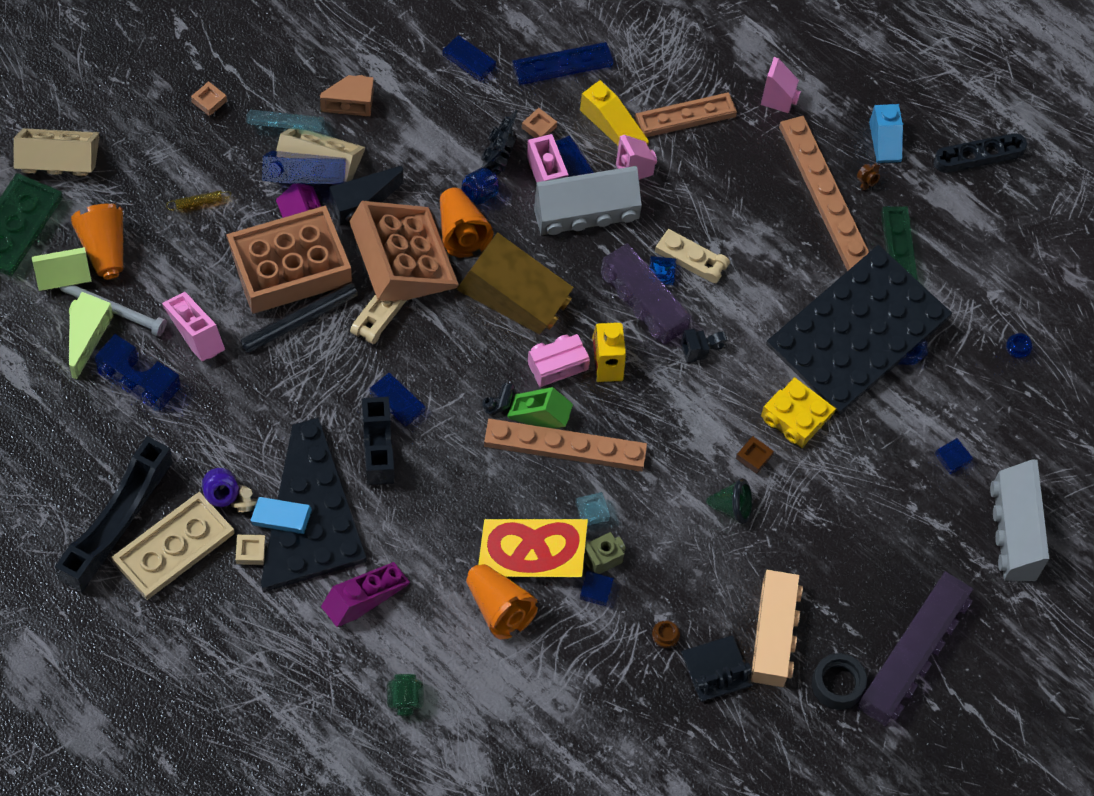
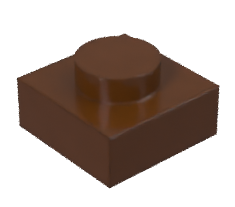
M752 436L737 453L736 459L758 474L773 456L774 451Z

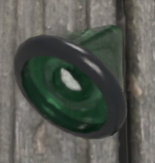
M740 478L735 483L709 496L706 499V503L708 506L737 520L740 524H745L748 522L752 511L750 485L746 479Z

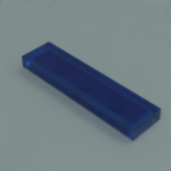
M607 42L513 60L512 66L518 84L523 85L612 67L614 61Z

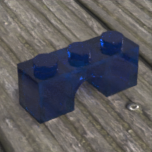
M116 334L95 356L97 371L101 376L106 379L112 378L118 382L124 391L135 393L143 403L150 407L155 406L162 410L181 388L179 374L158 361L147 371L139 372L133 370L132 367L138 361L137 349Z

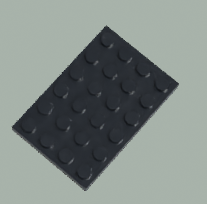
M878 244L766 341V345L816 394L835 407V412L840 415L948 321L952 316V312Z

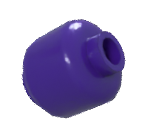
M225 468L211 469L202 480V490L205 499L216 507L228 506L238 496L239 487L236 477Z

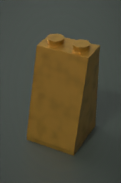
M497 232L460 283L457 290L540 335L545 328L550 330L559 317L555 314L559 308L563 311L572 298L568 295L574 287Z

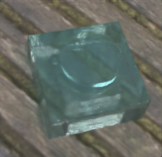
M602 492L576 498V506L580 518L588 519L587 526L609 521L610 514Z

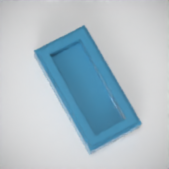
M259 497L251 523L254 526L304 534L312 509L310 505Z

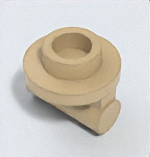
M238 485V500L231 503V507L237 508V512L254 510V505H256L258 499H251L252 490L250 488Z

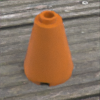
M449 188L445 190L440 196L442 242L445 249L450 255L458 258L473 256L472 252L478 249L482 252L491 242L494 235L491 224L462 189Z
M98 204L87 207L88 212L80 214V210L75 212L71 216L72 226L83 248L85 247L97 275L104 277V279L118 277L119 273L123 271L122 207L120 206L117 209L116 204Z
M486 564L475 565L469 570L466 583L494 637L500 640L513 637L510 634L515 629L521 632L532 622L538 611L535 605L538 601L532 594Z

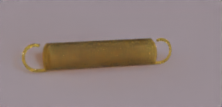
M220 190L173 201H175L177 210L220 202L222 201L221 193L226 192H221Z

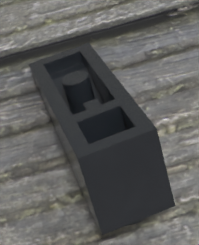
M402 165L329 187L330 202L339 224L350 223L349 221L361 201L382 203L403 184L404 169Z

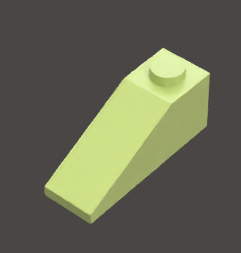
M84 292L80 294L77 300L71 303L69 308V367L74 379H78L113 318L110 302Z

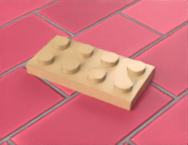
M198 492L111 558L119 570L143 597L148 600L235 533L233 527Z

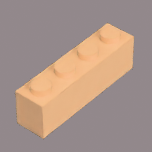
M766 570L762 583L752 663V682L784 687L787 678H792L794 662L789 661L790 652H795L797 636H792L793 627H798L800 611L795 610L796 602L801 601L803 586L798 585L799 575Z

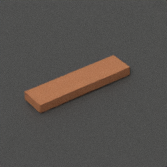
M728 92L636 113L635 120L644 135L650 137L736 117L737 111Z

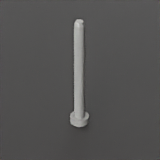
M75 285L59 287L61 291L77 298L84 292L110 302L114 314L152 329L151 333L155 336L160 337L166 328L167 321L163 318L158 317L155 320Z

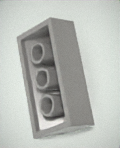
M637 166L541 181L536 184L534 212L541 235H556L570 230L581 231L594 226L605 227L612 223H628L640 218L642 204Z
M1029 460L999 471L995 480L990 485L991 497H995L996 504L993 508V519L998 522L996 545L1000 546L1001 550L998 567L1000 571H1003L1004 581H1036L1049 560L1038 460Z

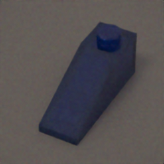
M270 151L263 155L262 181L289 184H341L345 182L346 158Z

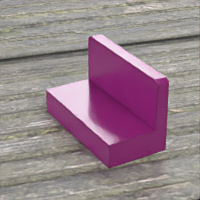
M298 182L293 183L276 199L283 218L321 207L313 186Z

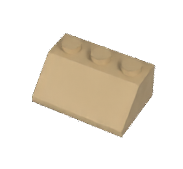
M293 126L280 134L274 163L281 165L283 170L291 172L299 170L305 172L304 175L309 178L319 179V177L329 179L328 182L330 184L337 185L353 179L365 147Z
M23 128L14 137V169H21L23 173H36L37 170H47L48 174H62L63 171H73V175H88V172H92L96 166L99 132Z

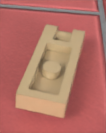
M670 229L666 231L655 248V253L712 283L719 281L722 276V270H726L730 264V260L722 254L717 255ZM707 263H709L713 267L708 268L706 265Z
M375 295L352 324L350 333L358 337L361 335L366 338L367 342L375 344L379 340L382 331L407 300H378ZM368 322L373 324L371 328L366 326Z

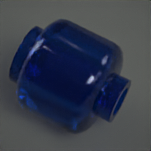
M482 167L463 178L461 189L473 204L480 205L498 194L499 180L495 173Z

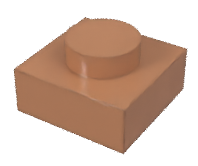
M208 81L191 96V102L210 116L227 102V95Z
M540 108L536 109L522 122V129L534 138L549 135L557 128V121Z

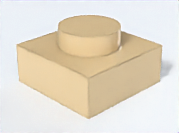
M237 535L236 564L264 565L265 535Z

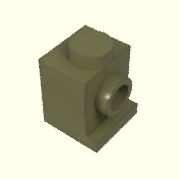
M611 532L589 543L586 541L584 561L593 576L595 577L623 563V552L626 551L625 545L619 536L614 538Z

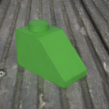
M553 387L515 394L507 417L511 420L533 426L553 429L566 427L573 403Z

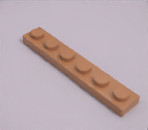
M488 418L484 447L643 472L647 443Z

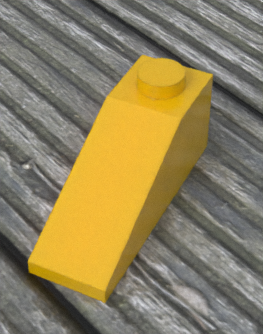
M601 80L582 93L580 111L615 144L619 146L620 136L627 135L645 141L647 145L649 144V140L618 96Z

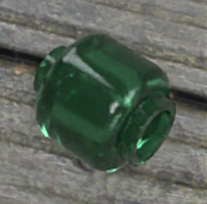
M415 674L394 675V679L388 681L387 706L392 710H397V716L414 715V710L423 707L424 684L421 680L416 679Z

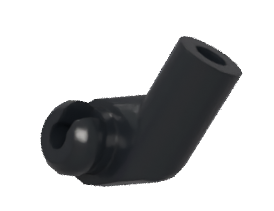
M503 383L499 397H490V399L486 397L482 401L484 411L495 415L508 409L515 387L510 383Z

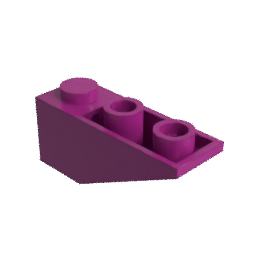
M392 562L333 586L321 608L335 626L339 627L360 618L409 585L410 582L398 566Z

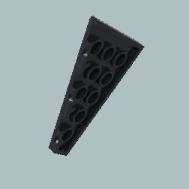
M319 418L293 424L277 500L310 505L312 511L304 534L271 529L261 579L262 592L366 562V555Z

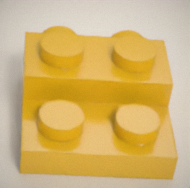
M794 377L783 390H779L766 403L761 417L770 427L781 431L788 441L803 448L835 413L836 408Z

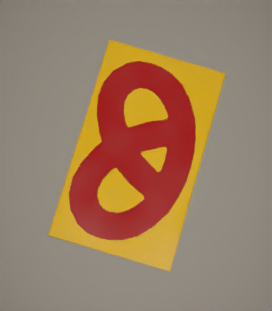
M484 519L479 565L486 564L505 577H582L588 519Z

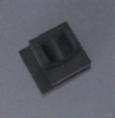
M695 329L684 330L680 345L686 363L706 359L710 349H724V342L728 340L724 331L717 332L706 338L703 330L695 332Z

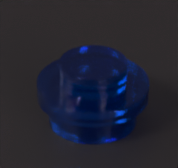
M1017 333L1008 338L1006 350L1015 358H1025L1032 351V343L1027 335Z

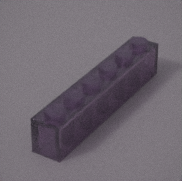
M946 571L943 573L861 698L858 709L885 726L891 718L895 721L905 707L901 704L905 696L909 699L912 697L918 687L915 680L919 675L922 677L926 675L932 665L928 660L932 654L938 656L946 643L942 640L946 632L950 635L953 633L960 622L956 619L959 612L965 614L973 602L969 596L974 588Z

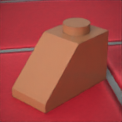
M348 75L322 92L320 95L321 112L371 116L374 93L373 77Z

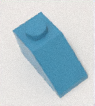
M899 104L874 105L869 124L877 163L901 162L903 123Z

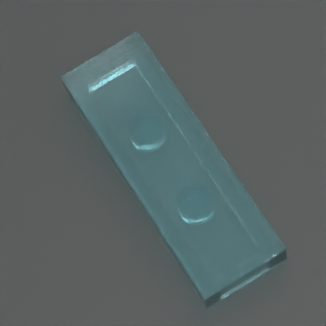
M250 110L247 113L246 123L321 132L325 126V117Z

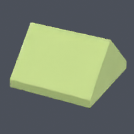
M85 247L32 257L39 291L91 282Z

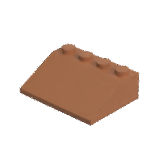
M361 201L349 222L378 300L405 301L457 288L459 284L429 207Z
M326 205L226 234L252 314L338 289L352 282L351 266Z

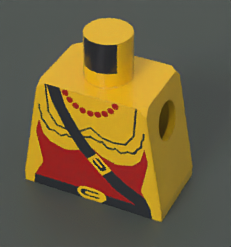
M622 323L596 324L592 341L597 382L623 381L626 358ZM613 359V365L606 364V361Z

